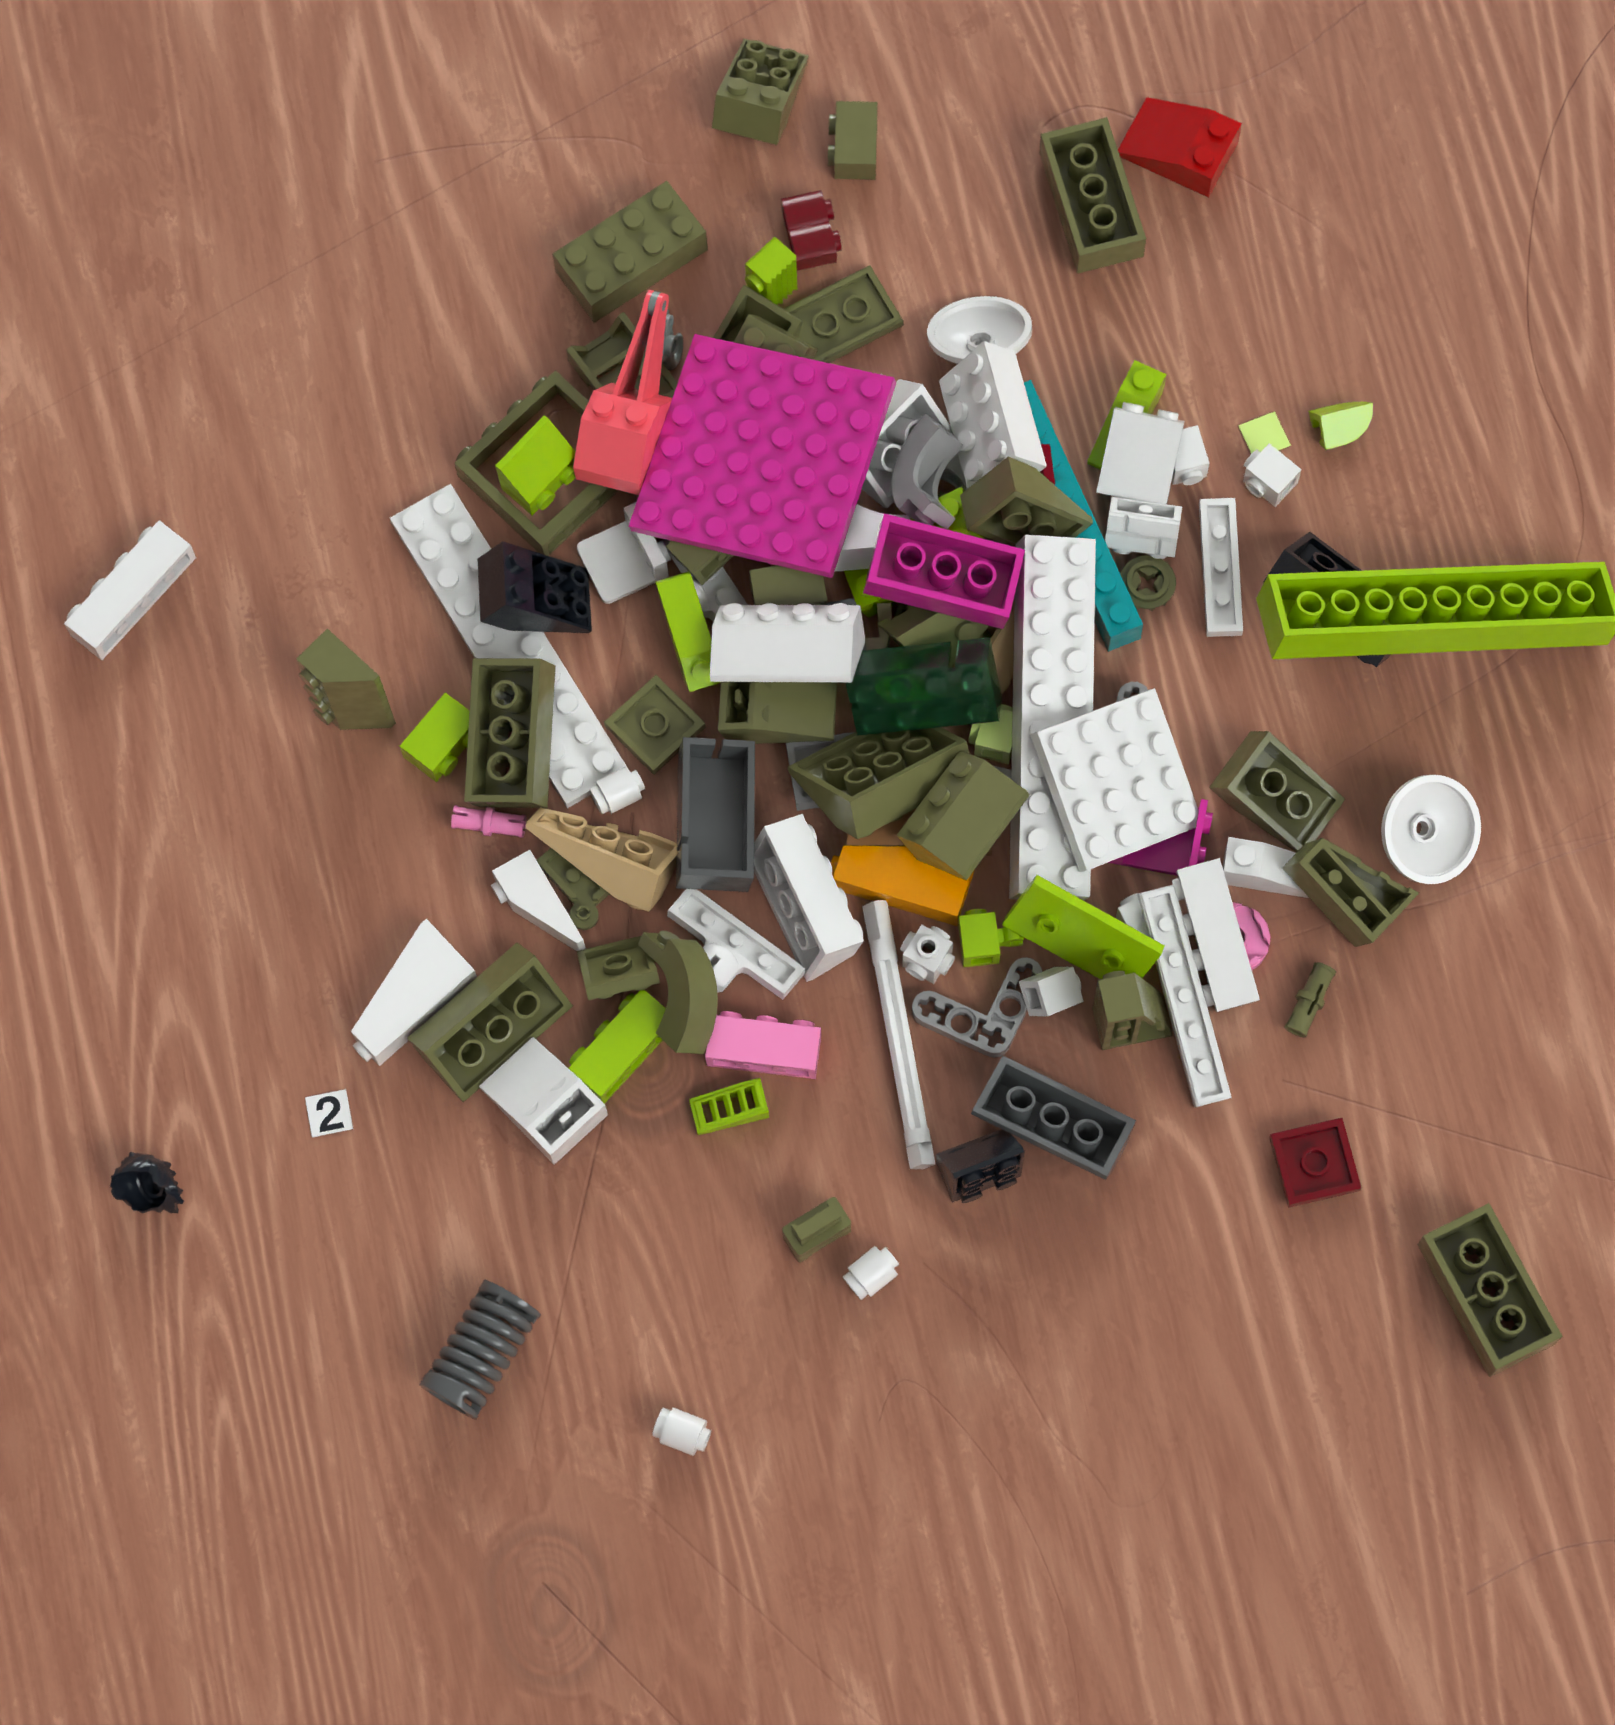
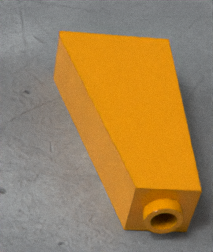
M843 846L840 856L833 855L831 860L832 876L838 888H842L845 893L870 901L886 900L888 906L954 926L958 925L959 916H961L974 875L973 871L966 881L917 860L906 846Z

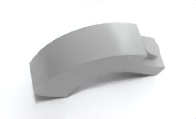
M926 414L923 415L910 432L899 452L892 475V496L898 509L916 522L933 525L936 522L944 529H948L955 518L940 503L938 499V485L946 466L963 444L950 431Z

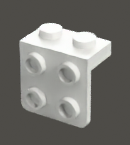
M636 502L624 507L626 521L577 544L578 554L601 600L606 604L613 603L654 584L655 581L669 577L667 561L671 560V557L664 542H656L653 536L632 532L629 528Z

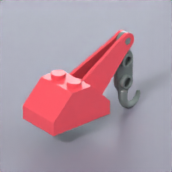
M654 290L647 292L638 324L616 384L609 383L594 390L581 417L573 464L577 480L636 495L640 494L672 401L671 397L659 395L661 365L663 363L668 370L675 369L680 362L683 351L682 334L677 333L676 336L673 335L674 317L669 314V296L666 293ZM646 347L639 389H635L634 387L636 384L637 376L639 373V369Z

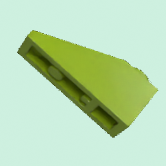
M1134 360L1088 458V465L1099 470L1102 468L1114 408H1122L1123 402L1144 406L1143 413L1152 414L1164 391L1165 373Z
M690 571L655 581L681 674L689 692L721 683L711 682L712 639Z

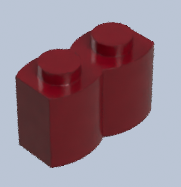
M821 190L782 198L781 210L791 251L796 255L797 271L836 263L837 252L842 251V245L838 230L832 231L829 223L830 220H834L831 200H824Z

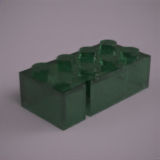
M990 637L959 640L955 667L949 668L952 651L951 641L862 651L852 683L845 682L849 702L852 703L851 710L857 736L999 721L1002 694Z

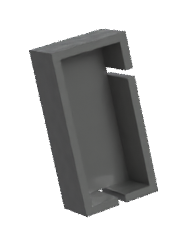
M683 737L678 751L677 851L679 852L676 859V888L748 892L754 879L755 741L723 739L717 758H711L716 746V739Z

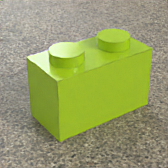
M445 692L399 746L403 758L435 782L442 775L448 776L458 763L457 757L465 748H468L470 710Z

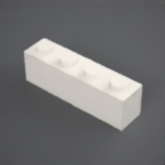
M160 520L153 527L146 528L139 536L136 546L129 553L125 552L117 559L112 572L106 578L99 579L93 585L88 598L82 604H77L70 610L64 623L69 634L100 660H103L196 559L191 545Z
M1220 858L1178 869L1176 871L1178 878L1173 879L1172 884L1174 885L1178 900L1184 899L1188 913L1183 915V921L1188 936L1194 935L1198 949L1192 950L1197 971L1204 970L1208 984L1202 985L1207 1007L1214 1005L1216 1012L1259 1001V994Z

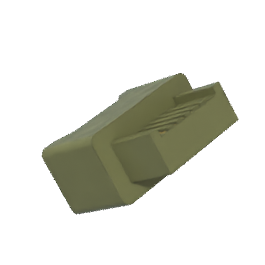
M831 1197L782 1228L783 1239L796 1260L803 1262L836 1239L851 1232V1220L837 1198Z

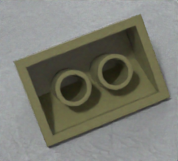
M960 750L897 836L917 860L967 881L1030 794L986 760Z

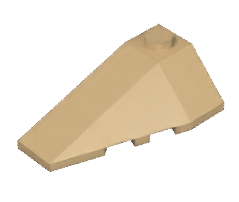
M542 807L526 823L525 828L613 897L626 902L630 907L637 910L649 912L662 897L676 867V859L679 852L677 851V843L650 832L639 830L638 836L618 832V825L606 823V826L596 827L588 825L587 821L581 816Z

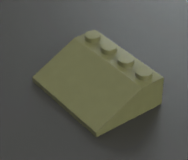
M900 708L788 766V771L837 828L856 839L871 835L875 830L890 822L901 819L903 815L916 809L958 752L961 750L969 753L967 741L905 708Z

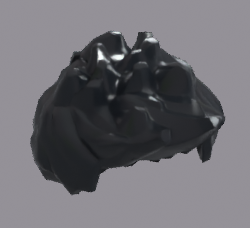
M130 1152L129 1157L122 1160L121 1166L116 1168L111 1176V1194L115 1199L122 1200L132 1207L133 1211H139L140 1213L156 1211L161 1213L165 1210L169 1213H178L177 1204L184 1203L180 1196L183 1190L177 1186L178 1182L174 1181L173 1177L176 1173L170 1169L171 1163L160 1160L153 1155Z

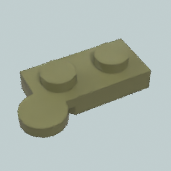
M550 848L537 859L539 866L547 877L573 903L569 914L576 928L581 930L591 929L596 925L599 918L596 906L610 894Z

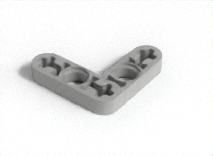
M1025 957L1016 960L1010 967L987 1016L936 992L923 991L913 1000V1018L921 1026L993 1058L1001 1057L1009 1050L1027 1013L1023 994L1016 991L1020 975L1016 972H1024L1026 968H1030L1032 970L1031 976L1042 972V969L1034 959ZM1009 998L1018 1001L1021 1007L1020 1012L1011 1017L1005 1016L999 1007L1003 1000ZM929 1001L935 1003L934 1009L944 1014L946 1007L951 1009L946 1016L945 1025L939 1024L941 1016L935 1013H930L928 1017L923 1016L922 1008L919 1005H927ZM958 1015L967 1016L972 1022V1027L966 1033H957L951 1027L952 1019ZM978 1023L984 1024L982 1032L992 1036L995 1031L1000 1032V1040L1004 1044L997 1043L994 1048L988 1046L989 1039L981 1034L978 1036V1041L973 1040L972 1038L977 1032Z

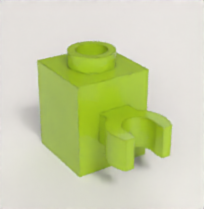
M972 909L966 911L965 915L959 916L958 929L963 968L999 964L1001 946L1017 947L1023 945V936L1006 927L997 929L995 912L987 913L985 909Z

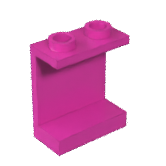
M1201 799L1196 828L1108 863L1177 876L1176 871L1178 869L1203 863L1207 847L1200 846L1202 833L1209 835L1213 813L1206 812L1208 800Z

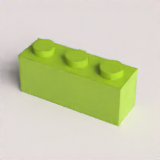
M640 990L636 995L633 993L629 994L618 1008L620 1013L611 1022L605 1020L594 1033L596 1039L587 1048L584 1046L580 1047L569 1060L571 1066L568 1069L580 1078L604 1104L663 1041L656 1032L666 1008L645 990Z

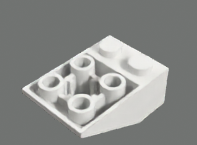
M534 1037L525 1043L479 1086L553 1165L608 1116L605 1104L580 1078Z

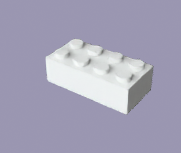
M983 341L939 380L952 433L963 444L958 451V456L967 489L1008 456L1035 467L1039 472L1047 466L1015 351Z

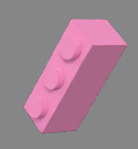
M723 1011L720 1012V1016L716 1015L713 1033L706 1049V1064L710 1067L816 1079L821 1028L814 1027L815 1024L813 1022L805 1020H794L793 1024L778 1023V1019L771 1016H757L756 1020L744 1019L741 1014L736 1012Z

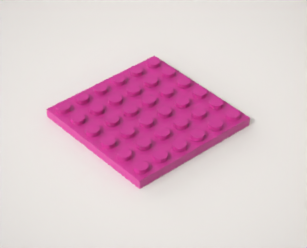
M694 334L636 502L629 528L632 532L832 578L895 390V378Z

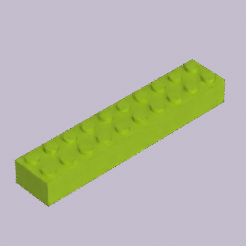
M1605 562L1268 574L1256 597L1272 659L1608 645L1615 635V593Z

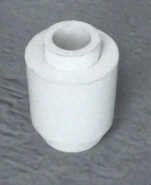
M624 767L596 781V786L590 788L589 791L600 813L604 814L610 811L612 814L642 799L640 791L644 790L645 786L637 770L630 772L627 767Z
M874 1246L847 1268L849 1272L843 1276V1279L859 1299L862 1300L867 1295L872 1297L898 1275L894 1268L899 1263L886 1247L879 1251Z
M663 1408L657 1418L652 1436L659 1438L661 1444L694 1456L697 1450H705L711 1430L706 1428L707 1420L676 1408H672V1410Z

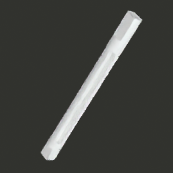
M875 900L862 907L872 962L876 972L904 1126L910 1169H926L935 1165L930 1131L926 1122L905 1008L889 908L886 900Z

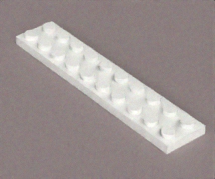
M447 485L390 517L391 524L474 658H538L556 666L549 780L565 806L569 808L591 795L589 789L596 786V781L627 767L543 632L509 631L480 622L477 559L491 550L452 485ZM511 696L510 703L514 699V696Z

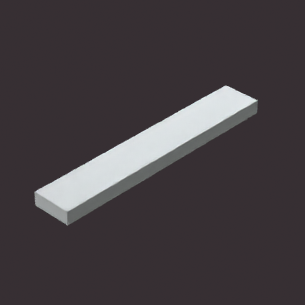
M1174 885L1139 893L1137 896L1148 937L1165 945L1162 955L1155 963L1194 1108L1232 1098Z

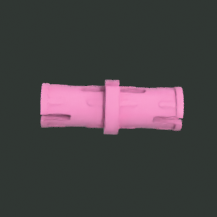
M455 805L453 808L455 815L452 814V829L481 831L484 836H491L492 833L518 836L519 838L524 837L525 831L523 829H526V815L495 812V808L487 807L486 810H479Z

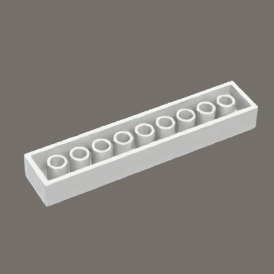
M1024 535L1016 543V547L1024 549L1025 553L1015 591L1011 779L1030 795L1011 820L1009 899L1018 900L1034 877L1038 875L1084 901L1090 897L1091 869L1079 872L1030 734L1093 711L1096 539Z

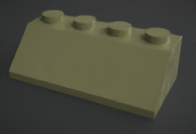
M326 629L296 658L301 670L298 675L306 683L303 687L310 695L308 699L315 707L313 711L326 725L332 722L340 730L392 728L396 724L380 676L330 630Z
M517 942L407 1039L434 1072L464 1102L532 1037L535 1039L539 1037L573 1005L536 956Z

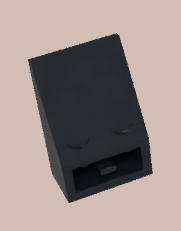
M504 541L477 559L480 622L509 631L592 632L589 574L586 568Z
M1001 1129L937 1153L936 1164L951 1201L955 1202L961 1199L962 1203H969L982 1197V1191L994 1186L997 1190H1003L1016 1184V1178L1021 1177L1025 1151L1011 1133Z

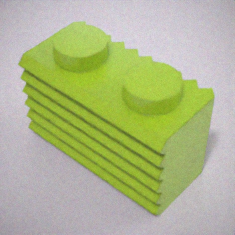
M773 237L744 264L746 269V286L776 305L783 304V299H788V295L793 294V290H798L796 255L776 237Z

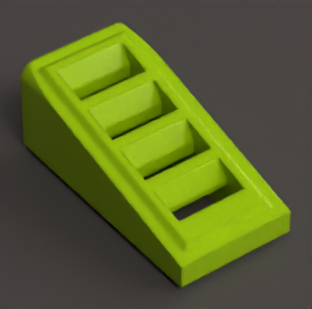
M760 1078L744 1081L689 1099L698 1135L769 1118V1110ZM752 1093L756 1108H748L746 1094ZM738 1097L741 1112L734 1114L731 1098ZM723 1100L727 1117L720 1119L716 1102ZM709 1104L713 1118L712 1122L706 1123L702 1105Z

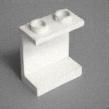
M1123 402L1122 408L1115 407L1113 411L1096 493L1167 504L1185 421L1178 420L1179 414L1158 409L1157 415L1143 413L1144 406Z

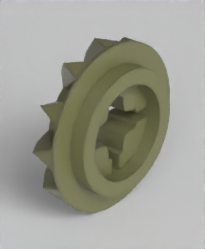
M1150 555L1139 556L1130 560L1121 571L1120 575L1136 609L1144 608L1152 611L1162 605L1165 606L1172 595H1174L1176 587L1174 571L1161 558L1155 559ZM1140 576L1146 580L1157 577L1153 585L1155 593L1148 588L1138 591V588L1141 586Z

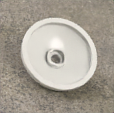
M992 296L971 297L951 303L932 317L927 328L928 342L932 350L940 357L954 364L962 361L983 341L1015 351L1017 354L1029 342L1032 335V321L1026 309L1014 301Z
M1423 775L1407 781L1393 794L1384 811L1381 836L1385 853L1393 867L1404 877L1412 881L1424 884H1438L1456 877L1473 859L1481 836L1480 814L1472 795L1459 782L1446 776ZM1420 822L1422 828L1420 833H1417L1416 827Z

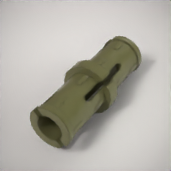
M1314 962L1313 969L1303 990H1298L1295 996L1298 1001L1287 1024H1285L1284 1028L1299 1037L1304 1038L1307 1036L1317 1011L1322 1010L1325 1004L1323 1000L1333 976L1336 974L1333 968L1320 962Z

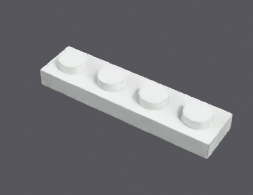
M1235 498L1200 499L1199 517L1206 637L1242 636L1243 619Z

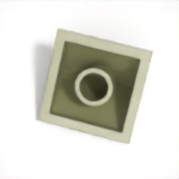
M743 285L713 337L734 342L748 314L760 316L798 338L803 321L758 294L753 289Z

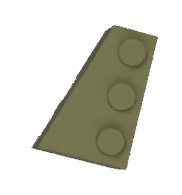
M907 605V610L891 620L886 618L878 623L922 669L938 681L989 627L981 623Z
M1324 838L1305 843L1282 867L1354 947L1373 943L1419 894L1416 890L1410 887L1406 888L1390 879L1391 876L1382 871L1378 872L1365 865L1358 857Z
M1114 971L1103 975V979L1098 980L1092 1010L1102 1050L1173 1036L1164 995L1137 974L1125 975L1124 971Z

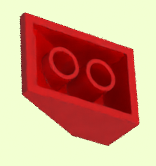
M1146 97L1120 144L1118 152L1121 158L1209 198L1239 142L1242 123L1212 109Z

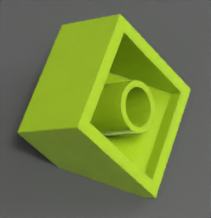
M545 415L495 465L501 489L532 516L538 509L544 510L552 503L555 498L554 493L563 484L568 485L576 478L573 469L576 451Z

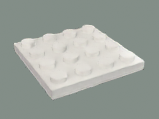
M1155 688L1030 734L1079 872L1090 870L1196 828L1199 810Z

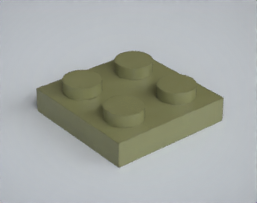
M657 675L604 721L605 727L653 775L678 754L683 737L695 738L706 728L705 722Z
M641 936L577 951L588 1000L596 998L606 999L617 993L629 990H644L651 985L660 983L655 961L638 945Z

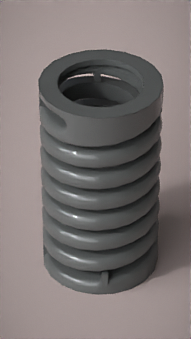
M488 1280L482 1282L477 1295L472 1298L470 1302L471 1309L464 1311L462 1315L464 1322L456 1324L454 1328L456 1334L449 1335L447 1339L448 1346L441 1348L439 1352L441 1359L433 1361V1370L430 1369L419 1384L424 1390L440 1401L474 1420H477L478 1414L482 1409L481 1407L486 1405L487 1399L479 1391L466 1385L461 1380L487 1394H492L495 1386L473 1370L495 1382L501 1381L503 1374L480 1357L506 1370L510 1366V1361L488 1345L510 1357H515L518 1353V1349L494 1332L518 1345H522L525 1342L523 1334L507 1325L495 1315L504 1318L526 1334L531 1332L533 1328L532 1323L534 1324L541 1316L527 1302ZM465 1398L472 1402L471 1406L464 1402Z

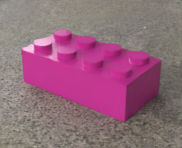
M884 513L879 526L863 593L1003 629L1010 616L1025 550Z

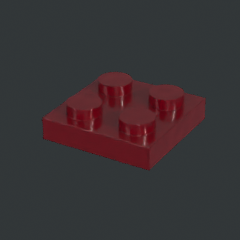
M1343 1118L1270 1134L1269 1139L1288 1208L1361 1191L1362 1187Z

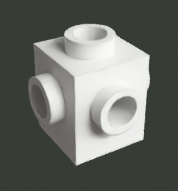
M922 924L916 934L910 931L900 948L904 952L903 967H905V970L913 977L922 981L926 979L933 984L940 973L945 976L955 960V956L952 955L953 942L949 940L950 936L938 927L931 926L929 929ZM925 946L933 952L924 953L921 949Z

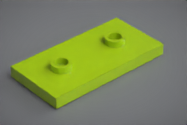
M1038 875L1034 877L1007 913L1002 923L1006 928L1100 980L1103 979V975L1114 971H1124L1125 975L1135 973L1143 978L1162 955L1165 946Z

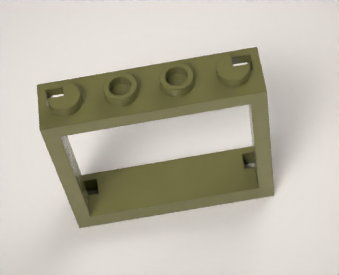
M556 370L548 378L544 376L539 379L533 386L532 392L523 401L521 399L515 401L508 409L507 415L499 423L494 422L490 424L482 433V438L472 447H465L459 453L454 463L457 476L538 553L547 556L556 550L619 490L590 483L540 530L482 476L476 468L557 394L566 400L578 413L583 415L589 401Z

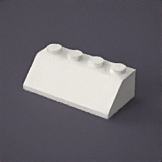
M739 603L720 605L712 625L711 682L852 683L866 641L860 605H846L843 603L833 605H811L808 603L798 605H776L774 603L763 605H741Z
M803 814L764 826L754 842V873L796 961L806 968L803 976L806 982L853 956L864 942L863 931L859 922L853 919L847 907L846 894L842 888H838L832 876L831 863L826 856L822 855L817 845L816 832L810 824H807Z

